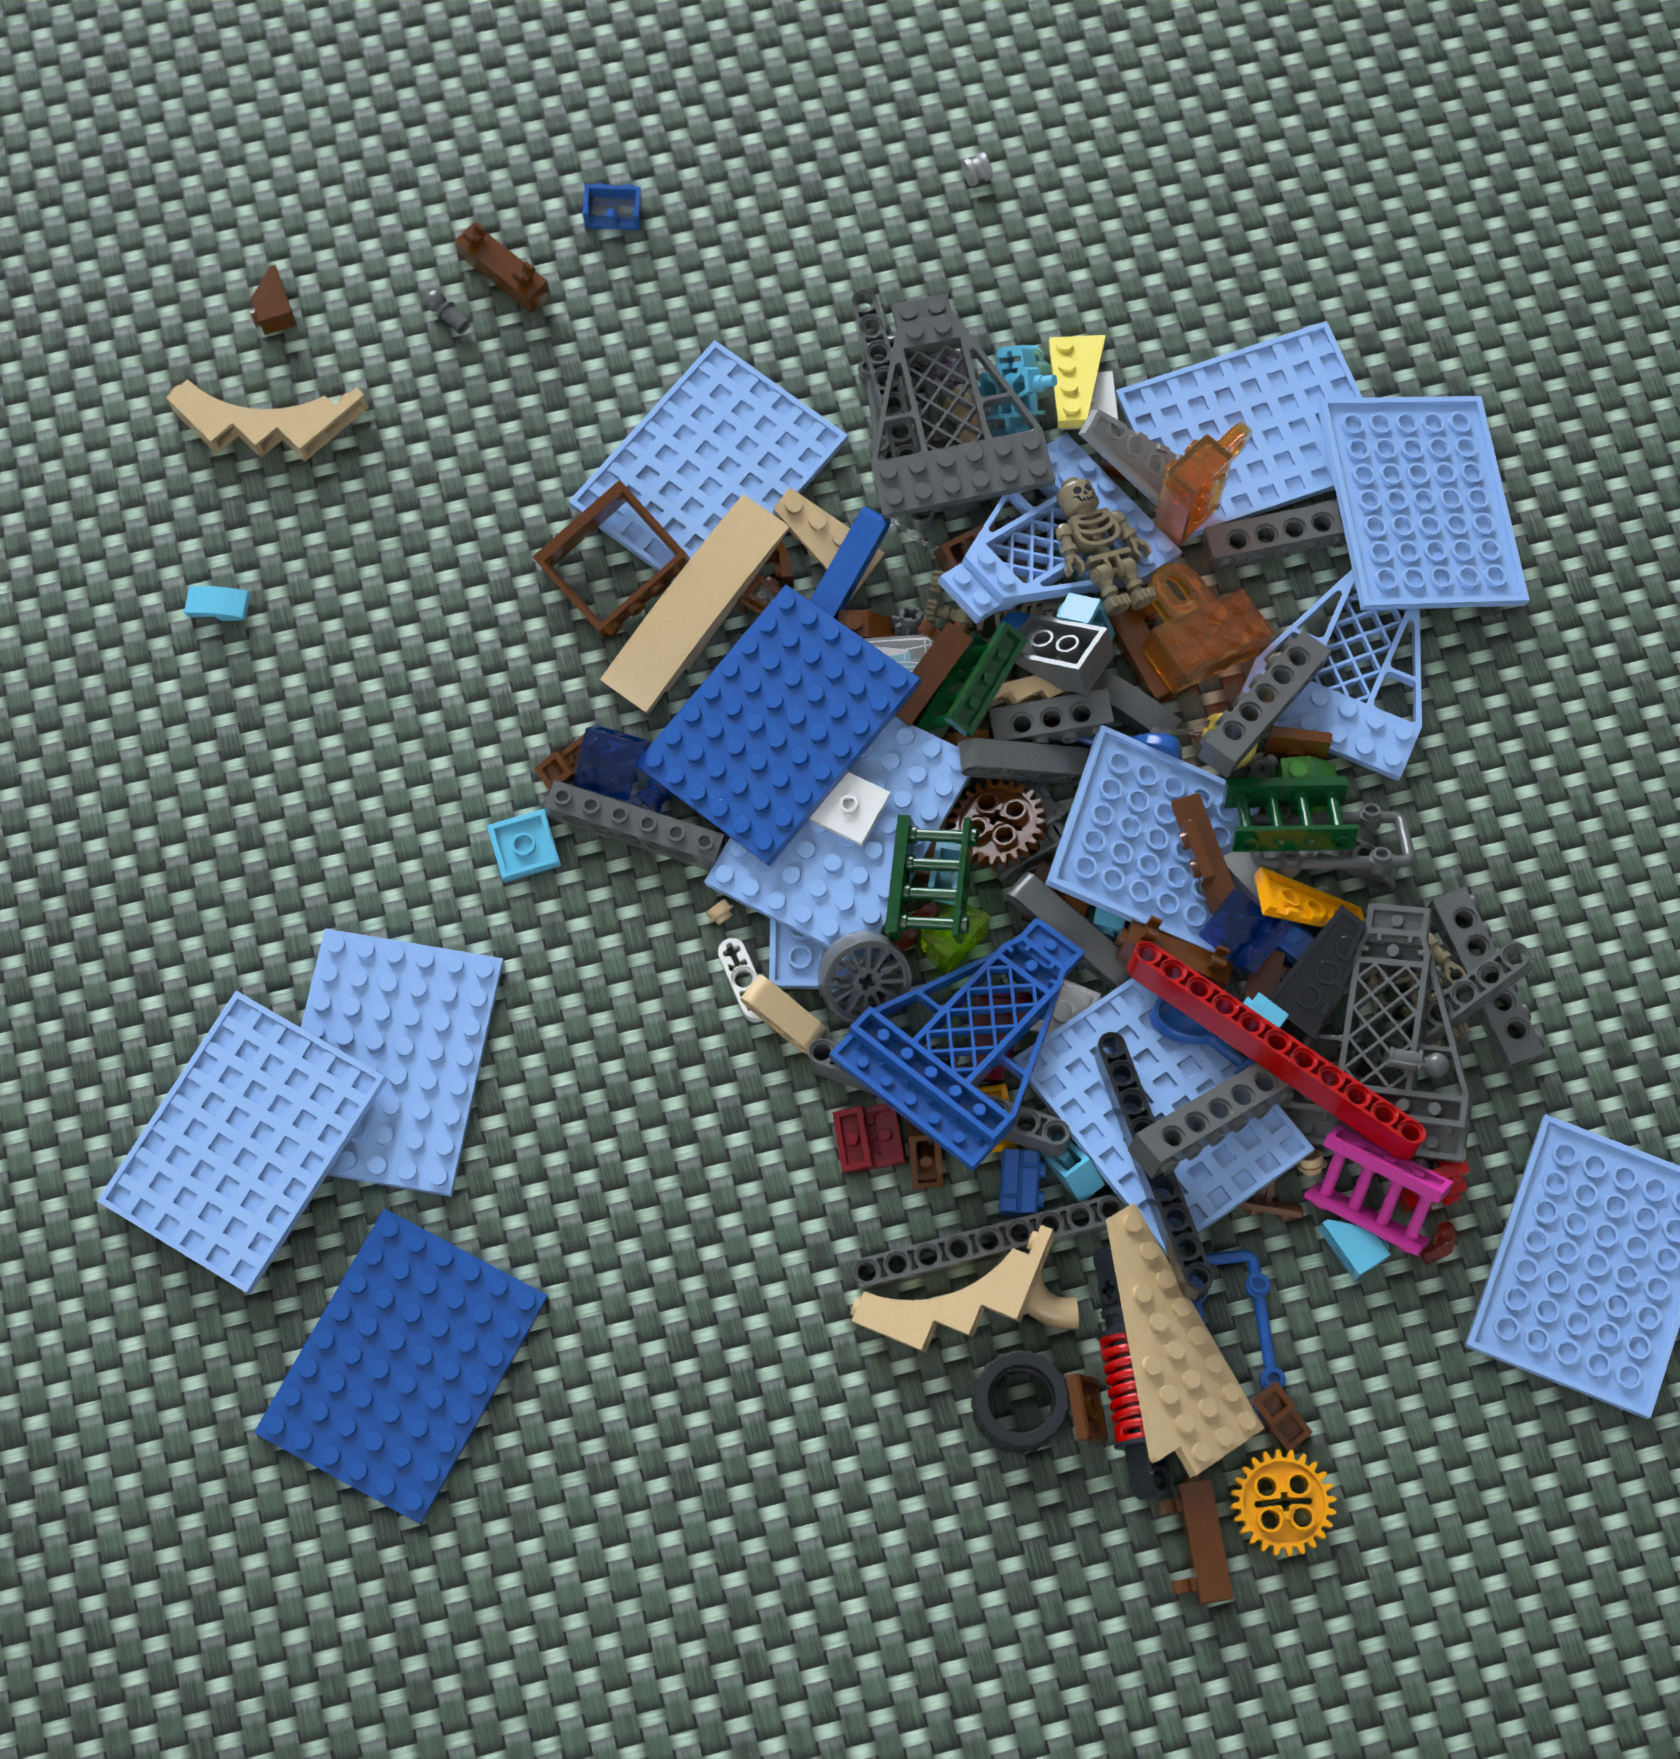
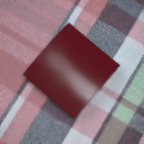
M884 1103L866 1108L857 1106L832 1112L842 1173L868 1171L908 1163L900 1114L889 1105Z

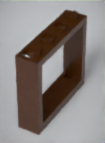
M620 479L532 556L605 639L609 635L617 634L622 629L623 623L630 616L634 617L642 612L645 608V603L653 596L661 595L667 588L666 584L674 577H677L690 560L687 553ZM627 502L675 557L601 622L553 566Z

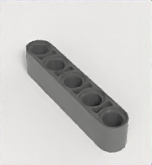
M982 738L965 739L958 744L961 773L964 776L1079 785L1090 753L1089 749L1083 747Z
M1027 871L1024 872L1006 893V898L1031 921L1038 917L1085 951L1084 958L1080 963L1110 989L1115 990L1131 978L1127 972L1128 963L1115 958L1118 947L1035 875Z

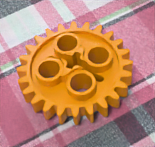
M1276 1449L1273 1459H1271L1265 1451L1262 1453V1463L1254 1457L1250 1460L1253 1470L1245 1466L1240 1469L1246 1477L1245 1479L1236 1477L1233 1481L1241 1487L1240 1490H1232L1230 1492L1231 1496L1238 1498V1502L1231 1504L1230 1509L1239 1510L1240 1513L1233 1519V1522H1243L1244 1526L1239 1531L1240 1535L1250 1532L1252 1535L1248 1544L1251 1545L1259 1540L1261 1542L1260 1552H1264L1268 1546H1271L1274 1557L1279 1554L1281 1548H1283L1286 1557H1291L1293 1547H1295L1300 1555L1304 1554V1543L1311 1549L1315 1548L1316 1542L1313 1537L1315 1536L1321 1540L1325 1539L1326 1535L1321 1528L1330 1529L1333 1526L1326 1519L1327 1516L1336 1514L1335 1510L1328 1508V1504L1337 1499L1333 1496H1327L1326 1491L1333 1487V1484L1322 1483L1327 1473L1326 1471L1319 1474L1314 1472L1318 1464L1316 1461L1309 1466L1305 1465V1454L1301 1455L1298 1460H1294L1293 1450H1289L1286 1457L1283 1458L1280 1449ZM1292 1477H1298L1304 1482L1305 1490L1302 1494H1296L1291 1490L1289 1484ZM1265 1479L1272 1484L1273 1492L1271 1496L1260 1494L1257 1488L1259 1480ZM1281 1495H1283L1286 1501L1309 1498L1312 1501L1311 1504L1307 1505L1292 1504L1286 1507L1285 1511H1283L1280 1505L1256 1508L1254 1505L1255 1502L1260 1501L1274 1502L1281 1498ZM1295 1510H1302L1308 1515L1309 1521L1306 1527H1300L1294 1522L1293 1514ZM1270 1512L1275 1516L1276 1526L1274 1529H1267L1262 1525V1513Z

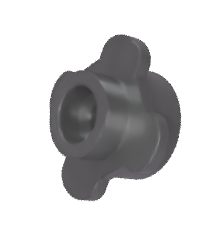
M1255 754L1249 763L1250 773L1247 777H1277L1275 773V765L1278 763L1277 757L1273 754H1269L1267 757H1259ZM1264 766L1265 770L1260 771V767Z

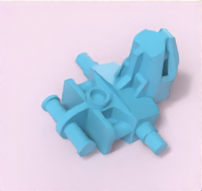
M1017 345L999 348L996 352L998 371L1033 416L1045 415V410H1038L1037 396L1043 393L1046 387L1056 386L1058 380L1056 375H1048L1050 365L1044 361V352L1038 345ZM1014 358H1021V361L1014 362ZM988 372L980 374L978 388L981 396L987 397L1003 393ZM1011 402L990 406L991 416H986L987 421L1005 420V428H993L992 437L1031 430Z

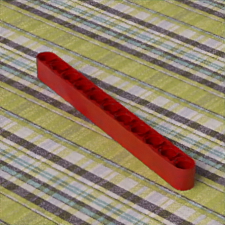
M1142 941L1136 945L1127 965V972L1134 980L1395 1158L1410 1160L1414 1157L1426 1137V1131L1418 1121L1158 945L1150 941Z

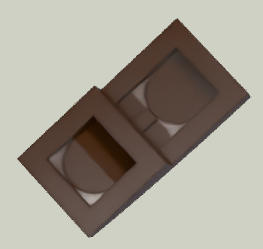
M583 734L562 752L556 750L534 769L550 792L554 780L568 784L589 771L604 758L589 736Z
M1274 1381L1251 1400L1255 1410L1285 1452L1293 1450L1313 1433L1295 1410L1296 1405L1277 1381Z

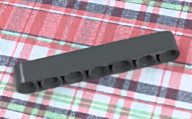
M1511 942L1505 945L1443 992L1453 1029L1531 971L1533 959L1528 948L1523 943ZM1519 953L1525 955V959L1521 964L1512 965L1509 963L1513 955ZM1491 972L1500 974L1499 979L1495 983L1487 984L1484 982L1487 974ZM1463 992H1474V997L1471 1001L1467 1003L1459 1001V997ZM1437 997L1428 1003L1423 1038L1424 1045H1432L1446 1035L1444 1022L1434 1020L1435 1014L1440 1010ZM1414 1022L1403 1029L1408 1037L1414 1029ZM1399 1032L1385 1044L1388 1048L1397 1047L1402 1049L1409 1043ZM1383 1046L1367 1057L1375 1068L1388 1060L1384 1058L1386 1050ZM1365 1059L1350 1070L1357 1081L1363 1079L1359 1077L1361 1068L1369 1065ZM1389 1067L1381 1075L1384 1079H1387L1400 1068ZM1377 1076L1366 1085L1377 1086L1382 1081Z

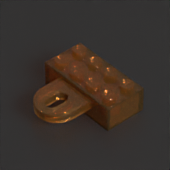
M1244 422L1237 423L1218 441H1215L1207 433L1199 441L1194 439L1185 449V454L1179 460L1177 458L1173 459L1165 468L1164 472L1166 475L1161 483L1162 491L1158 496L1159 504L1155 509L1154 525L1179 546L1219 508L1231 463L1241 453L1252 436L1253 430Z
M1177 563L1165 564L1159 567L1148 583V587L1152 586L1156 593L1152 604L1165 623L1152 629L1142 644L1141 649L1173 694L1261 654L1276 635L1243 588L1217 600L1198 573L1185 565ZM1166 580L1175 582L1187 600L1177 598Z

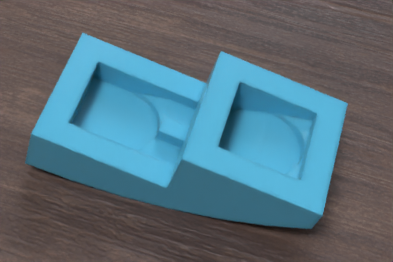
M189 586L184 613L190 618L215 616L220 621L246 620L251 593L245 590L226 587Z

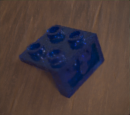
M600 725L587 727L583 737L573 785L620 800H629L640 756L649 748L651 740Z
M1234 888L1198 935L1214 949L1218 945L1230 949L1226 959L1242 973L1255 975L1292 926L1284 919L1263 915L1259 905L1240 889Z

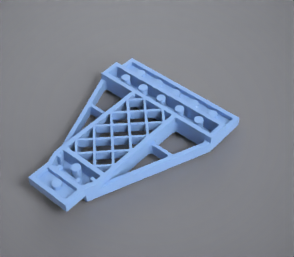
M1065 433L1046 444L1055 476V485L1038 489L1049 500L1035 507L1030 505L1019 492L1003 495L966 553L962 563L942 574L937 583L976 624L997 611L1010 610L1021 603L1064 597L1068 593L1084 594L1100 591L1090 580V570L1084 571L1081 576L1085 581L1050 586L1066 576L1064 572L1065 558L1053 556V550L1060 551L1062 547L1060 541L1054 540V534H1056V529L1059 526L1054 524V518L1067 520V523L1069 521L1064 516L1056 496L1062 488L1061 484L1072 477L1089 480L1100 502L1097 509L1106 507L1110 512L1120 510L1126 516V522L1130 528L1134 527L1138 532L1136 536L1148 543L1151 548L1148 558H1145L1144 553L1138 550L1142 557L1138 563L1136 562L1138 579H1141L1144 585L1155 579L1159 571L1178 560L1183 552L1098 464ZM1006 501H1010L1022 516L997 531L990 532L989 529ZM1047 517V522L1040 521ZM1027 529V534L1020 533ZM1034 530L1047 532V538L1034 536ZM1106 534L1104 539L1109 538V534ZM1121 534L1109 548L1110 551L1128 547V543H1123L1120 539ZM1007 541V546L1000 545ZM1014 542L1027 544V550L1014 548ZM1034 546L1047 548V555L1034 552ZM1078 552L1077 555L1084 563L1088 557L1097 555V553L1083 554ZM997 555L1007 556V563L1003 562ZM1013 558L1026 560L1027 567L1013 564ZM1033 562L1047 565V570L1033 568ZM1016 575L1027 577L1026 583H1023ZM1114 576L1113 585H1116L1117 588H1124L1127 585L1121 579H1117Z
M1351 569L1255 659L1242 691L1247 694L1250 691L1248 687L1258 673L1264 675L1266 672L1265 667L1267 663L1265 660L1290 637L1295 639L1301 632L1299 629L1337 593L1341 592L1342 596L1325 635L1320 638L1309 635L1326 646L1334 630L1339 642L1326 647L1332 651L1342 648L1347 660L1334 664L1329 655L1326 660L1328 667L1322 668L1312 679L1313 681L1304 688L1273 726L1332 733V743L1328 753L1399 782L1422 728L1420 609L1390 610L1395 622L1384 626L1378 614L1388 610H1368L1355 614L1350 603L1359 599ZM1349 592L1355 593L1354 595L1348 597ZM1344 606L1349 617L1337 621ZM1398 611L1404 613L1403 618H1401ZM1372 617L1376 629L1364 633L1359 621ZM1408 621H1412L1413 676L1392 668L1390 664ZM1352 623L1358 635L1345 639L1340 627ZM1398 628L1391 644L1386 632ZM1380 634L1385 646L1372 650L1367 638ZM1361 641L1366 653L1353 657L1348 645ZM1387 653L1383 665L1380 667L1376 656ZM1369 659L1374 671L1362 675L1356 663ZM1350 666L1355 678L1343 682L1337 670ZM1331 673L1337 685L1328 688L1322 686L1318 677ZM1377 677L1370 693L1365 681ZM1388 677L1413 687L1414 722L1374 706L1375 697L1384 678ZM1359 684L1364 696L1354 699L1349 696L1346 688Z

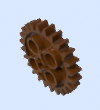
M999 779L997 786H993L992 782L987 780V788L984 789L979 784H976L977 792L974 794L966 790L967 800H957L960 809L953 808L951 810L953 818L949 819L948 823L951 828L950 830L963 831L964 817H970L975 828H978L979 832H983L979 835L978 846H973L971 865L978 860L980 869H983L987 863H990L992 870L995 871L998 863H1002L1006 870L1011 860L1016 865H1020L1018 857L1021 855L1029 859V848L1033 850L1039 849L1036 840H1044L1042 830L1047 829L1044 820L1047 817L1045 810L1042 809V802L1036 798L1034 790L1028 792L1024 783L1017 788L1015 780H1011L1008 786H1005L1003 779ZM994 806L989 810H984L987 807ZM1022 813L1017 817H1012L1014 814ZM1007 838H1010V839H1011V840H1009L1008 842H1005V843L1002 842L1004 839H1007Z

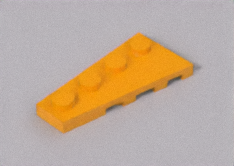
M1261 866L1254 874L1263 915L1324 928L1339 907L1343 905L1362 921L1364 920L1362 908Z

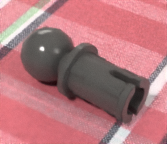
M432 290L426 294L424 299L425 306L428 310L437 312L439 320L447 322L458 334H463L468 330L471 320L455 308L453 301H447L443 292Z
M1390 1047L1387 1067L1416 1071L1417 1075H1419L1420 1069H1425L1430 1076L1435 1078L1442 1077L1450 1068L1449 1060L1444 1054L1432 1053L1428 1057H1424L1423 1050L1421 1049L1419 1052Z

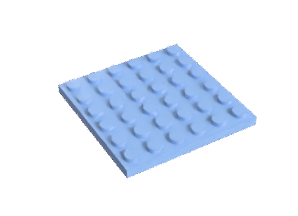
M1101 725L1095 735L1045 885L1130 922L1136 920L1146 925V922L1152 915L1163 920L1158 930L1214 952L1218 946L1228 910L1211 914L1198 878H1193L1188 861H1191L1188 850H1183L1180 844L1178 833L1181 831L1172 810L1171 802L1194 793L1200 794L1224 856L1232 852L1235 827L1240 826L1237 808H1224L1222 799L1226 780ZM1260 807L1249 808L1251 816L1258 814Z

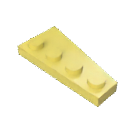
M1105 335L1049 338L1052 375L1057 376L1058 380L1057 385L1053 386L1058 429L1082 428L1090 414L1097 374L1105 345Z

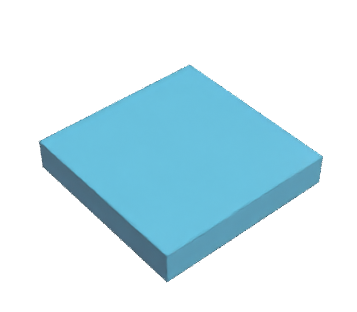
M544 809L487 825L503 883L561 866Z

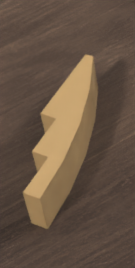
M1032 675L1003 683L988 710L1003 703L1009 706L1077 693L1062 690L1042 678Z

